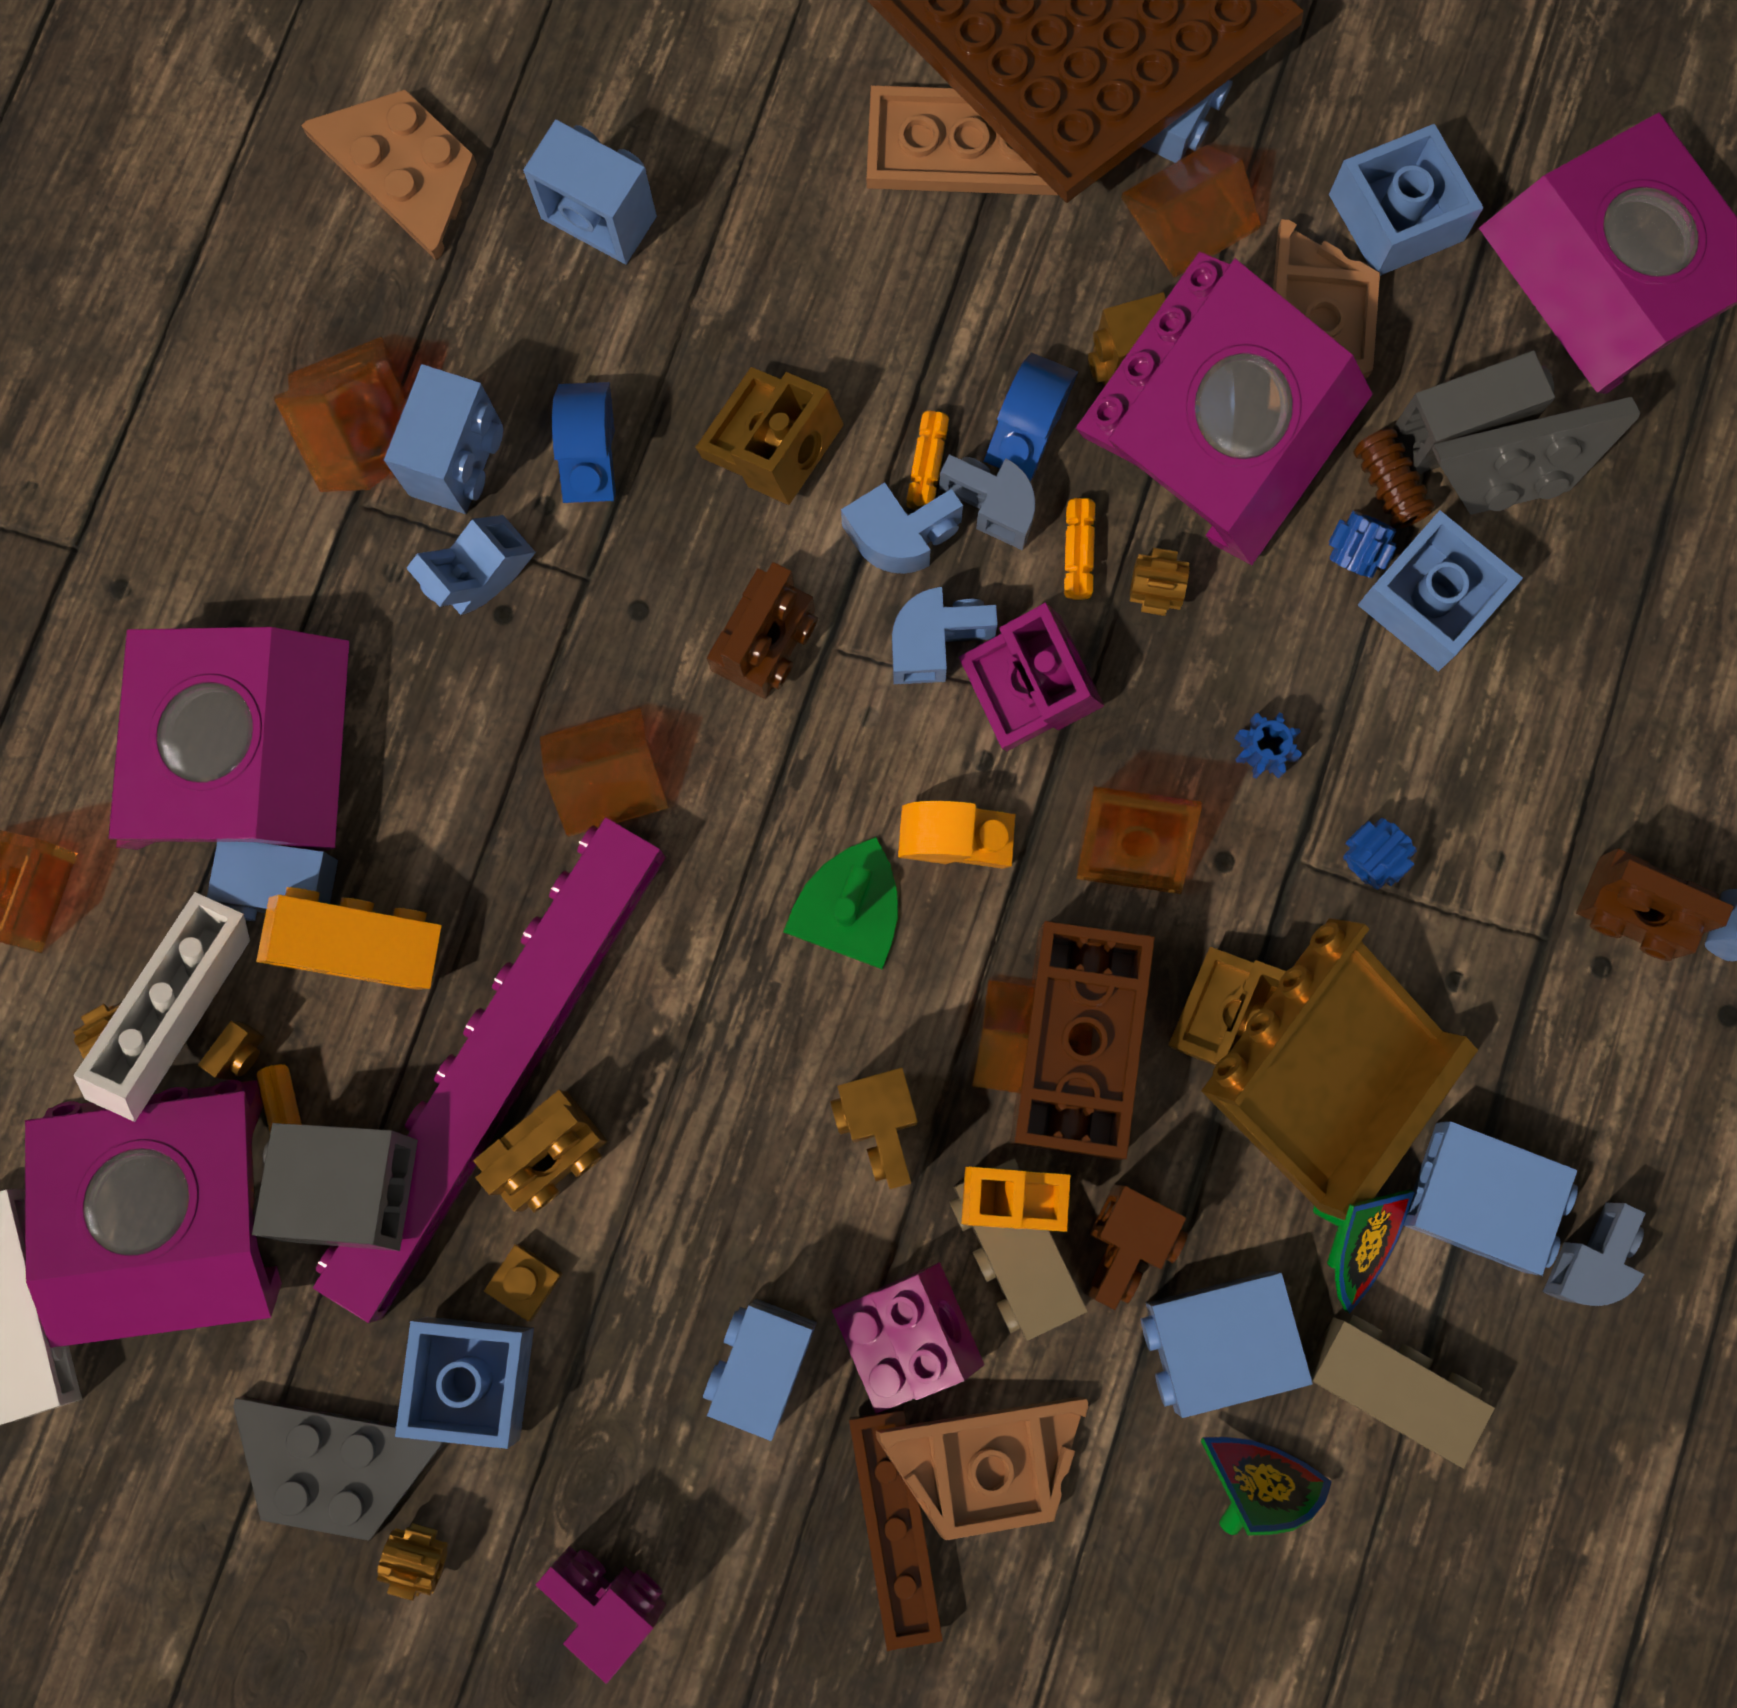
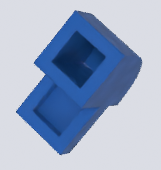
M1031 352L1020 366L997 417L998 424L983 462L1001 468L1006 458L1016 464L1031 481L1035 476L1052 429L1061 418L1078 371Z
M610 382L558 384L554 394L552 408L554 460H558L563 503L615 500L616 488L611 450L615 428Z

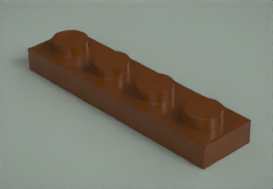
M904 1408L850 1417L849 1424L887 1651L943 1641L921 1507L876 1438V1430L907 1425Z

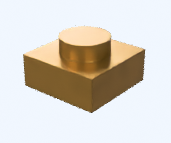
M230 1021L198 1066L214 1078L233 1080L236 1075L242 1076L256 1062L260 1053L257 1047L265 1036L248 1024Z
M515 1244L484 1292L529 1322L534 1319L563 1274L520 1244Z

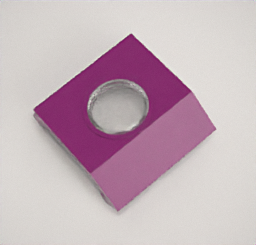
M1660 112L1545 174L1479 227L1482 234L1597 393H1609L1625 381L1622 377L1662 348L1737 305V216Z
M1199 251L1076 429L1084 439L1143 470L1209 522L1212 527L1205 536L1212 545L1253 565L1373 393L1354 356L1241 262L1234 258L1231 264H1228Z
M275 627L127 629L108 839L117 840L116 848L139 850L155 842H258L322 852L335 848L349 641Z
M227 1080L210 1087L195 1089L174 1087L151 1096L135 1122L92 1102L80 1104L75 1101L60 1103L53 1108H48L43 1118L25 1120L26 1284L51 1348L272 1317L282 1282L277 1266L264 1268L257 1245V1238L255 1235H252L254 1226L253 1206L255 1203L252 1139L263 1108L258 1080L247 1082Z

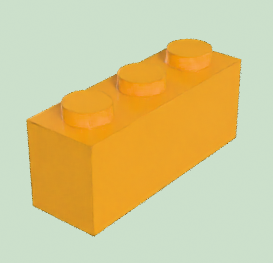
M287 887L285 895L278 894L268 898L256 962L415 990L430 989L442 925L425 922L427 913L405 908H394L393 916L373 912L374 903L353 898H341L340 906L319 902V892L294 887Z

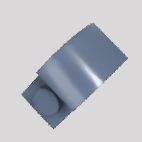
M949 454L940 472L939 490L947 492L952 489L958 499L980 509L977 518V530L1023 550L1030 535L1035 512L1034 491L1026 474L1016 464L1006 458L997 476L990 473V469L985 464L974 458L963 457L961 460Z
M1606 1202L1587 1246L1579 1243L1564 1242L1543 1292L1559 1300L1589 1306L1609 1305L1627 1297L1635 1290L1645 1275L1624 1263L1626 1258L1632 1257L1641 1245L1644 1229L1640 1225L1646 1213L1626 1203Z

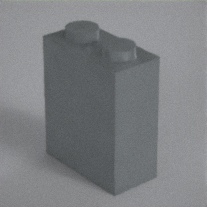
M1533 350L1415 393L1392 429H1395L1398 433V438L1395 441L1396 443H1403L1405 447L1403 456L1410 457L1413 462L1410 468L1411 471H1418L1419 474L1436 469L1440 465L1432 450L1433 444L1538 419L1555 399L1554 381L1547 367L1541 366Z
M272 1123L270 1138L263 1151L264 1171L260 1193L253 1206L254 1226L252 1235L281 1242L400 1251L418 1140L391 1130Z

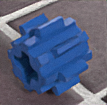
M1352 511L1348 521L1339 520L1329 540V545L1334 547L1330 560L1356 574L1373 578L1378 567L1386 570L1397 548L1396 543L1392 542L1396 529L1374 517Z
M1279 712L1270 721L1256 713L1250 719L1251 729L1249 731L1239 730L1235 735L1234 739L1241 743L1240 747H1244V750L1235 760L1237 763L1243 764L1248 762L1253 767L1252 772L1255 779L1264 770H1269V773H1273L1277 778L1282 777L1286 773L1284 763L1286 761L1296 762L1302 755L1296 749L1297 745L1293 744V740L1301 731L1299 728L1294 729L1292 727L1289 729L1283 724L1285 720L1283 719V713ZM1262 738L1266 743L1275 741L1278 748L1274 753L1270 749L1261 751L1258 743Z
M1381 818L1374 825L1367 821L1365 825H1362L1346 841V845L1350 849L1344 854L1343 859L1347 862L1349 869L1360 880L1378 890L1385 883L1389 886H1392L1395 882L1397 883L1414 866L1410 858L1417 850L1409 836L1400 830L1397 825Z

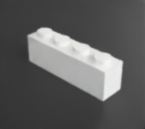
M194 892L73 1075L85 1100L134 1122L137 1120L250 942L243 913Z
M6 1189L0 1191V1425L82 1400L69 1345L50 1347L26 1284L25 1189Z

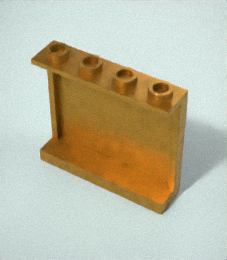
M1329 918L1312 935L1310 945L1295 965L1283 974L1278 988L1261 1011L1257 1012L1248 1021L1246 1031L1229 1054L1216 1064L1212 1077L1201 1091L1319 1211L1345 1220L1350 1204L1373 1199L1473 1059L1478 1049L1466 1036L1443 1032L1364 945L1362 939L1370 930L1366 924Z

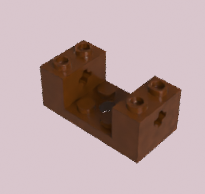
M1044 921L1037 937L1031 982L1035 986L1021 1088L1016 1093L1010 1144L1113 1160L1127 1159L1155 937ZM1088 1024L1096 1029L1099 1034L1100 1044L1094 1054L1083 1056L1072 1050L1068 1037L1074 1026Z

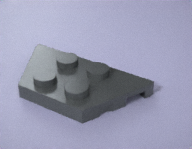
M1628 397L1435 443L1432 450L1440 467L1470 515L1489 510L1501 511L1514 504L1539 498L1551 499L1570 491L1639 418L1641 412L1633 397Z
M241 1396L235 1398L233 1406L260 1520L370 1541L377 1535L391 1516V1512L416 1483L423 1469L435 1453L445 1444V1442L395 1437L397 1424Z

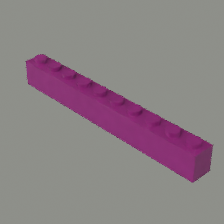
M606 817L599 828L593 825L583 836L577 852L581 854L578 862L571 873L565 870L555 881L549 894V898L553 899L550 907L543 918L536 916L529 923L521 938V943L525 945L514 964L507 962L499 971L492 985V989L496 993L486 1010L479 1008L472 1015L463 1032V1035L468 1039L457 1056L450 1054L444 1060L434 1078V1082L439 1084L428 1103L421 1101L414 1108L405 1124V1129L410 1131L407 1136L417 1139L418 1142L400 1251L330 1246L316 1267V1272L321 1275L313 1289L367 1323L383 1319L477 1165L473 1160L484 1152L492 1142L666 859L659 848Z

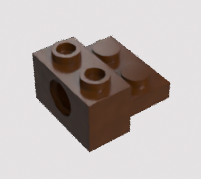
M772 562L767 572L757 568L743 592L739 604L707 656L712 672L765 700L772 687L779 690L783 686L793 666V662L788 660L797 642L803 645L807 643L818 621V617L813 615L815 612L813 596L794 587L792 571L775 562ZM770 628H774L780 633L778 640L771 644L772 639L766 636Z
M1618 848L1599 857L1576 914L1591 920L1589 926L1603 935L1613 938H1621L1624 935L1641 943L1640 950L1645 954L1660 960L1672 961L1673 958L1696 953L1703 933L1725 927L1734 906L1719 900L1720 894L1690 880L1686 881L1648 864V861ZM1650 908H1652L1653 914L1650 921L1645 920L1638 913V911L1649 912Z
M1113 1185L1089 1232L1090 1235L1107 1243L1108 1246L1084 1294L1113 1310H1116L1120 1300L1128 1304L1142 1279L1143 1273L1136 1270L1139 1261L1162 1269L1166 1260L1171 1263L1176 1261L1188 1237V1233L1181 1229L1186 1217L1127 1186Z

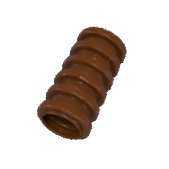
M1383 429L1359 442L1353 453L1356 459H1363L1361 464L1362 471L1371 474L1368 482L1372 487L1377 486L1378 490L1375 492L1377 499L1385 501L1383 506L1384 513L1393 516L1390 520L1391 526L1403 529L1427 517L1434 509L1435 503L1432 499L1426 500L1425 495L1428 493L1426 486L1418 485L1417 482L1420 480L1418 471L1410 470L1413 462L1410 457L1403 456L1405 452L1403 443H1396L1395 440L1398 438L1397 431L1395 429Z

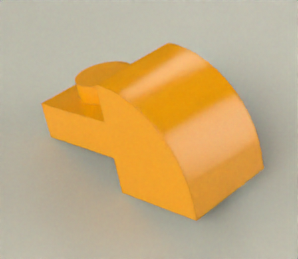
M920 801L902 805L898 858L940 864L959 862L1001 869L1011 867L1016 814L978 809L976 804L954 801Z
M965 1167L961 1224L1067 1232L1070 1175Z

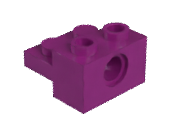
M1046 602L999 627L1000 635L959 656L1001 748L1005 751H1009L1051 728L1060 730L1104 707L1061 615ZM1020 665H1023L1025 672L1034 688V691L1030 692L1028 685L1019 669Z
M940 1262L898 1279L885 1287L842 1304L832 1310L876 1414L912 1399L919 1400L961 1383L985 1365Z
M569 1546L536 1583V1586L577 1623L576 1628L570 1633L563 1645L607 1684L656 1625L666 1606V1603L660 1598L663 1591L648 1574L641 1570L632 1573L626 1566L609 1583L603 1577L606 1573L604 1566L591 1553L584 1549L577 1553Z

